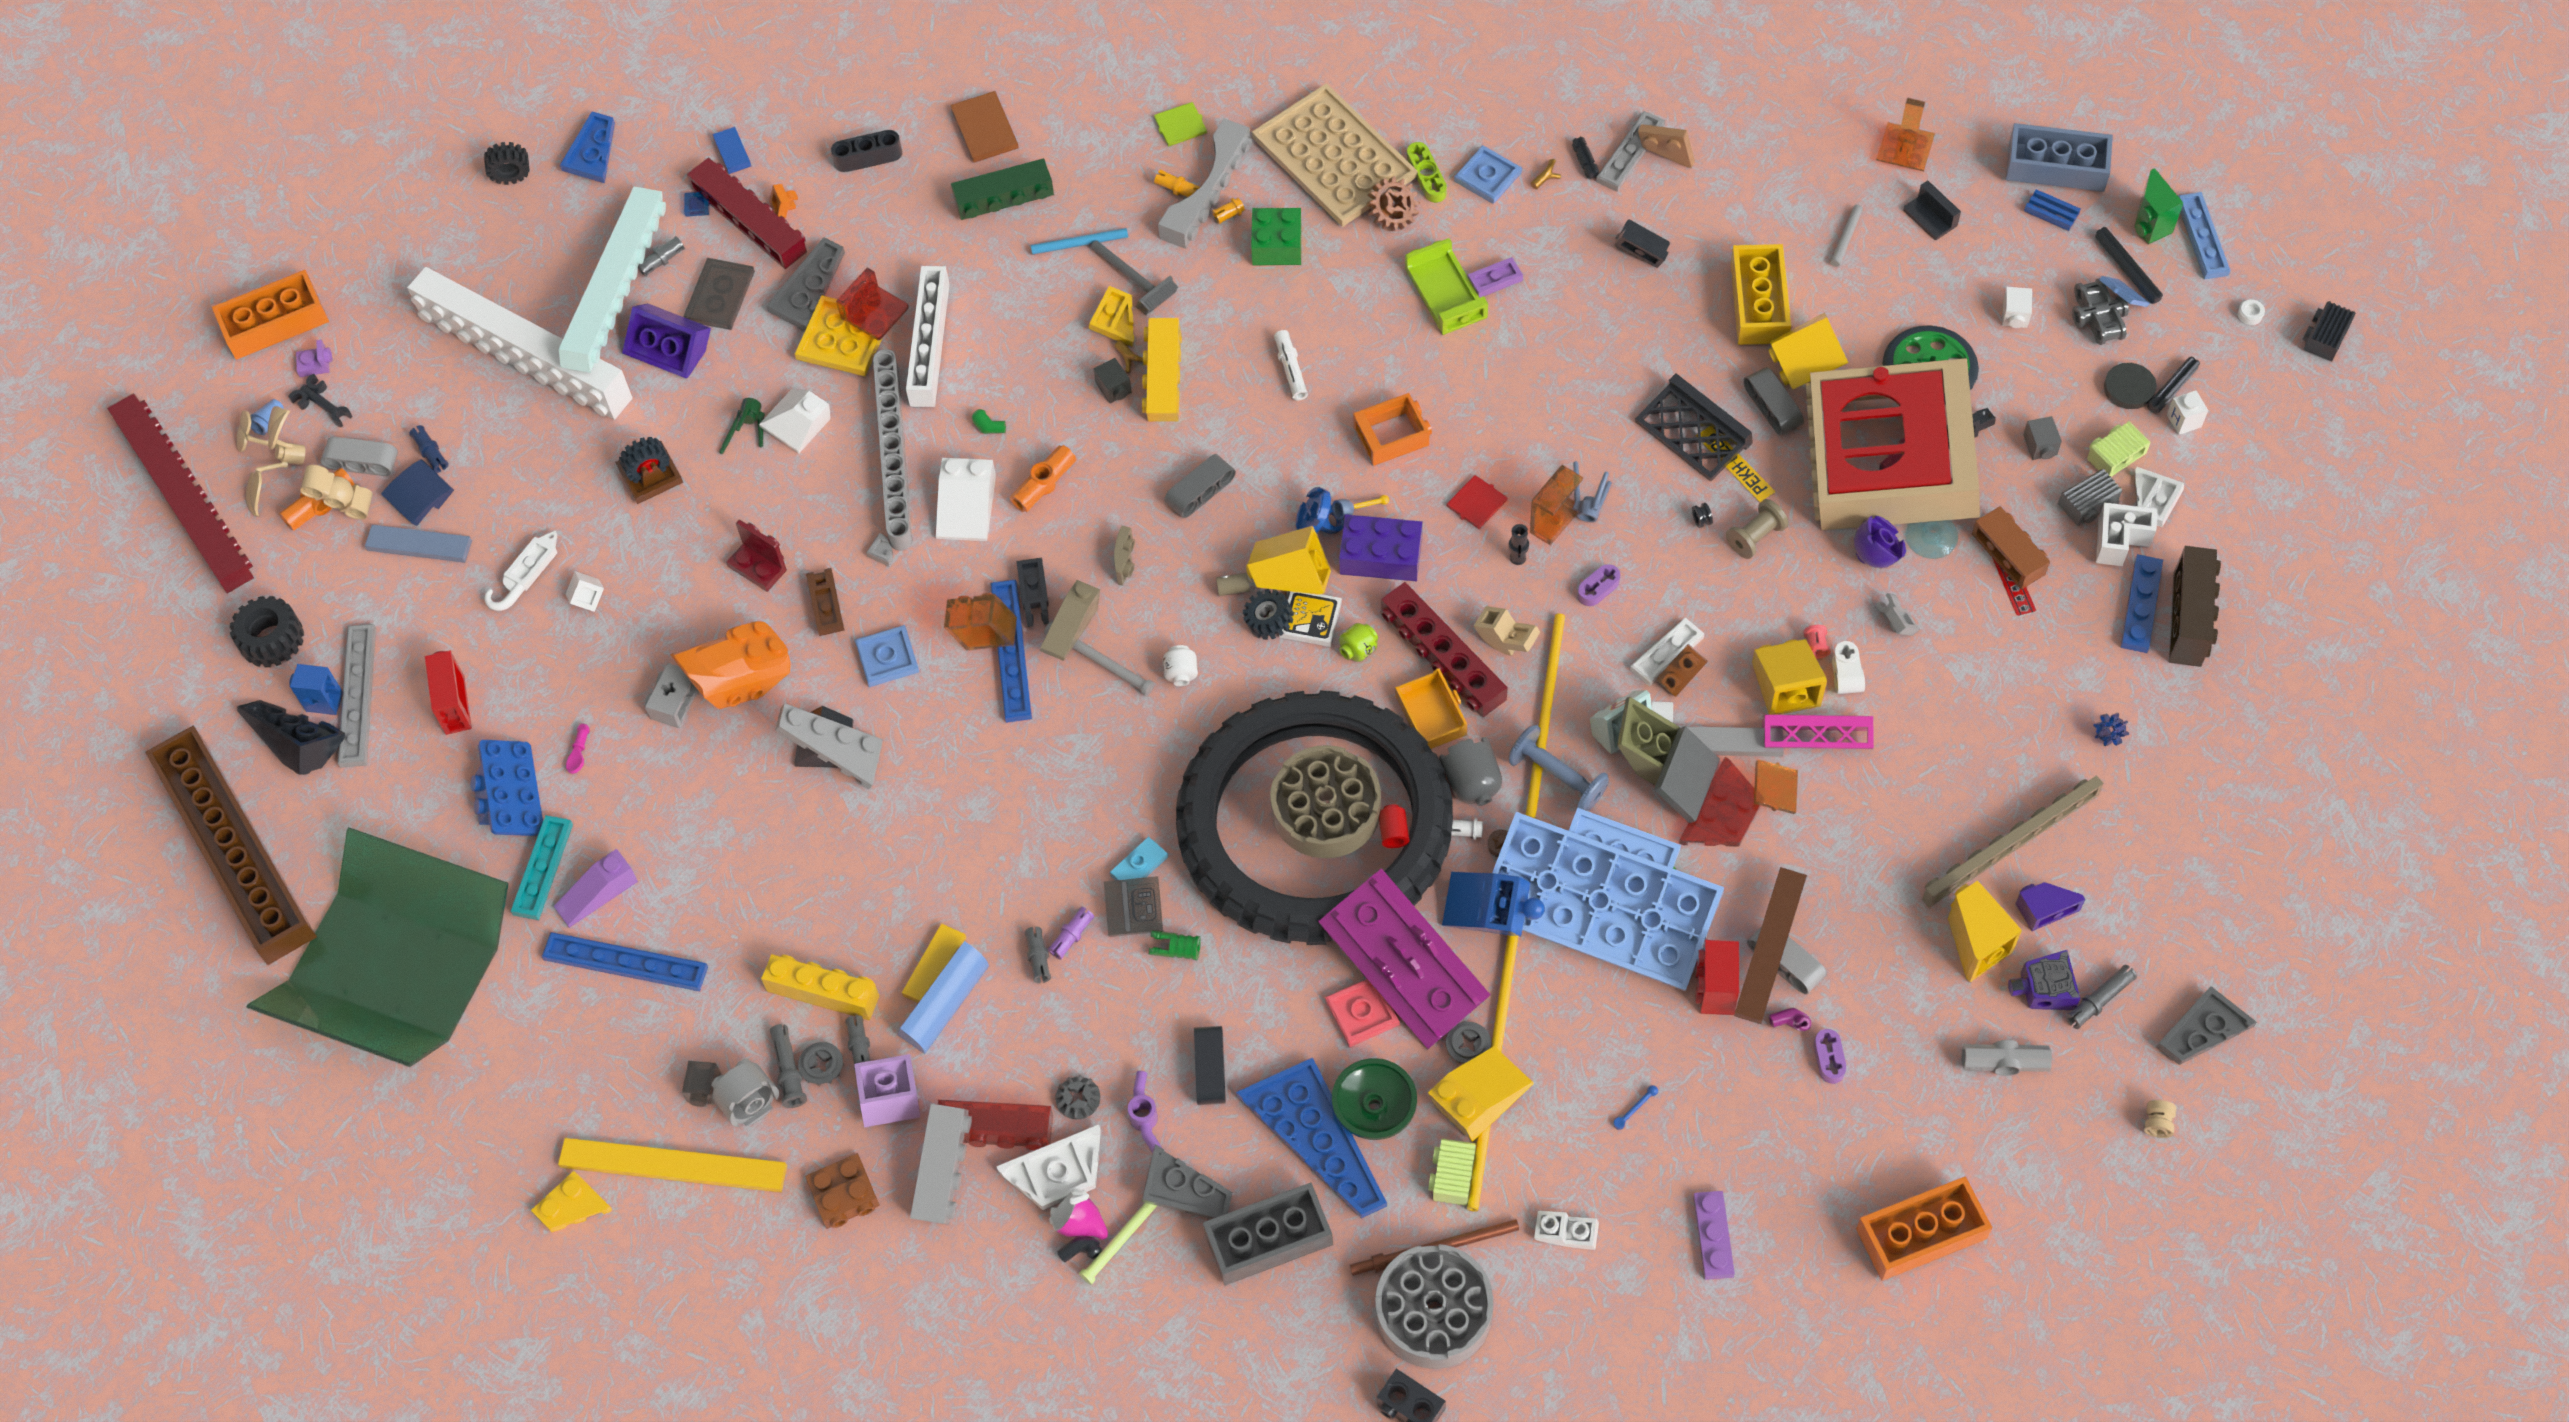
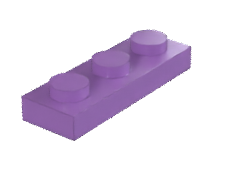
M1723 1191L1694 1193L1693 1199L1704 1279L1734 1278L1735 1272Z

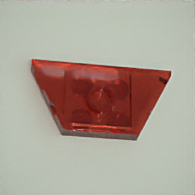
M1725 757L1711 781L1697 820L1688 823L1679 844L1688 845L1689 842L1704 843L1705 846L1722 844L1729 847H1739L1763 804V798L1729 758Z

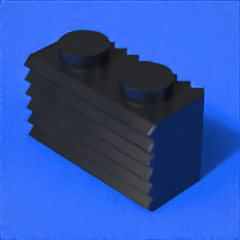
M2327 301L2324 309L2318 307L2312 320L2316 324L2314 327H2308L2302 339L2307 341L2303 350L2333 361L2355 317V311L2331 303V301Z

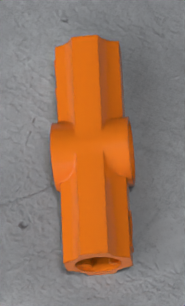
M1059 445L1043 462L1033 465L1030 472L1031 475L1010 495V501L1021 512H1028L1043 495L1053 492L1056 486L1055 482L1076 462V456L1065 445Z
M343 468L333 472L334 476L345 478L350 482L351 486L355 485ZM300 493V498L281 511L279 515L286 525L295 531L313 516L327 514L332 507L327 506L322 499L317 501Z

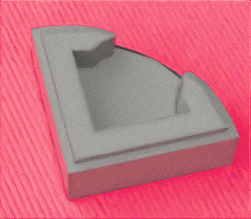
M879 533L866 552L867 557L890 567L893 560V550L888 539Z

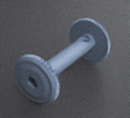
M1537 725L1528 727L1511 748L1509 763L1515 766L1528 755L1535 763L1569 787L1580 791L1582 797L1578 802L1577 808L1585 811L1591 810L1608 786V775L1603 772L1591 783H1588L1575 770L1545 749L1537 747L1535 743L1540 735V727Z

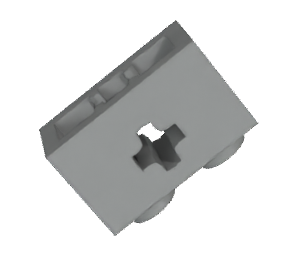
M667 663L664 671H661L657 677L653 692L647 696L645 701V708L650 719L680 728L698 690L679 666Z

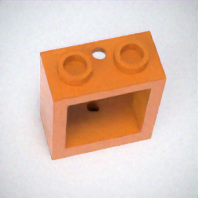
M1410 393L1353 413V427L1373 466L1429 446V435L1432 434L1431 426L1428 420H1423L1421 407L1417 400L1413 401ZM1406 414L1416 433L1381 446L1371 426Z

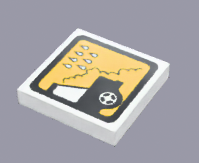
M1290 591L1288 602L1294 612V616H1292L1294 620L1293 623H1288L1290 626L1288 631L1283 629L1284 634L1282 636L1279 635V637L1331 647L1342 598Z

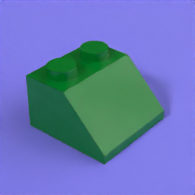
M2155 168L2150 170L2134 226L2137 234L2143 237L2148 245L2174 232L2183 206V201Z

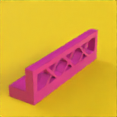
M1764 715L1762 718L1764 748H1874L1873 716ZM1770 728H1783L1789 735L1783 741H1770ZM1798 730H1811L1816 736L1810 742H1802L1795 733ZM1825 730L1839 731L1843 736L1837 742H1829L1822 733ZM1852 731H1867V743H1857L1849 734ZM1792 737L1796 742L1787 741ZM1817 738H1819V739H1820L1821 741H1823V742H1814V741H1815ZM1846 738L1849 742H1841V741Z

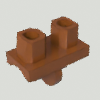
M1687 644L1656 680L1677 697L1707 664L1708 660L1701 656L1690 644Z

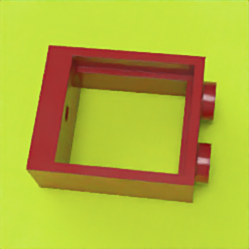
M451 650L437 651L432 655L424 656L431 708L443 731L448 735L472 729L465 676Z

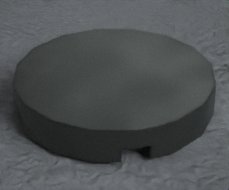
M2121 363L2114 366L2107 373L2104 382L2106 396L2110 397L2115 405L2125 409L2144 407V404H2147L2154 397L2157 387L2155 377L2150 370L2136 363Z

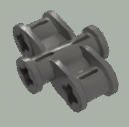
M2098 278L2092 283L2084 285L2078 283L2075 285L2074 293L2079 305L2072 308V317L2077 328H2082L2085 324L2089 323L2096 342L2099 345H2103L2109 340L2117 338L2123 340L2126 338V326L2121 317L2128 315L2129 307L2127 301L2119 295L2116 299L2111 300L2106 285Z

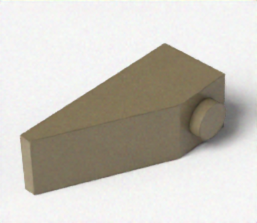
M1076 580L1065 596L1040 647L1041 652L1062 661L1065 660L1098 611L1100 589Z

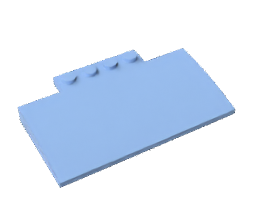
M1580 808L1576 810L1569 831L1516 812L1492 872L1519 876L1529 881L1528 899L1535 897L1544 903L1545 912L1543 916L1536 920H1531L1525 916L1522 931L1686 991L1696 962L1698 961V950L1703 948L1724 892V887L1673 869L1681 849L1680 844Z

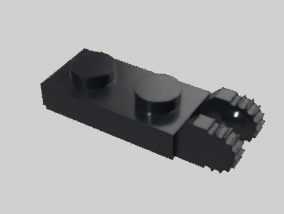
M1042 557L1016 561L1023 610H1025L1027 626L1032 627L1034 623L1031 609L1041 607L1042 611L1041 619L1043 624H1048L1047 606H1049Z

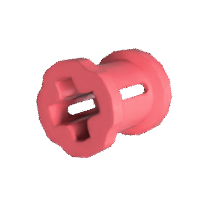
M1812 625L1803 631L1804 637L1807 639L1816 659L1825 658L1831 653L1830 646L1826 642L1828 632L1824 625Z

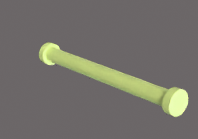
M1144 1203L1087 1269H1082L1079 1272V1275L1088 1284L1092 1285L1094 1283V1277L1152 1213L1157 1205Z

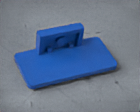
M481 740L478 744L481 765L475 775L471 777L470 782L471 790L475 792L474 812L478 814L479 825H490V830L495 835L538 836L543 823L531 745L528 742Z

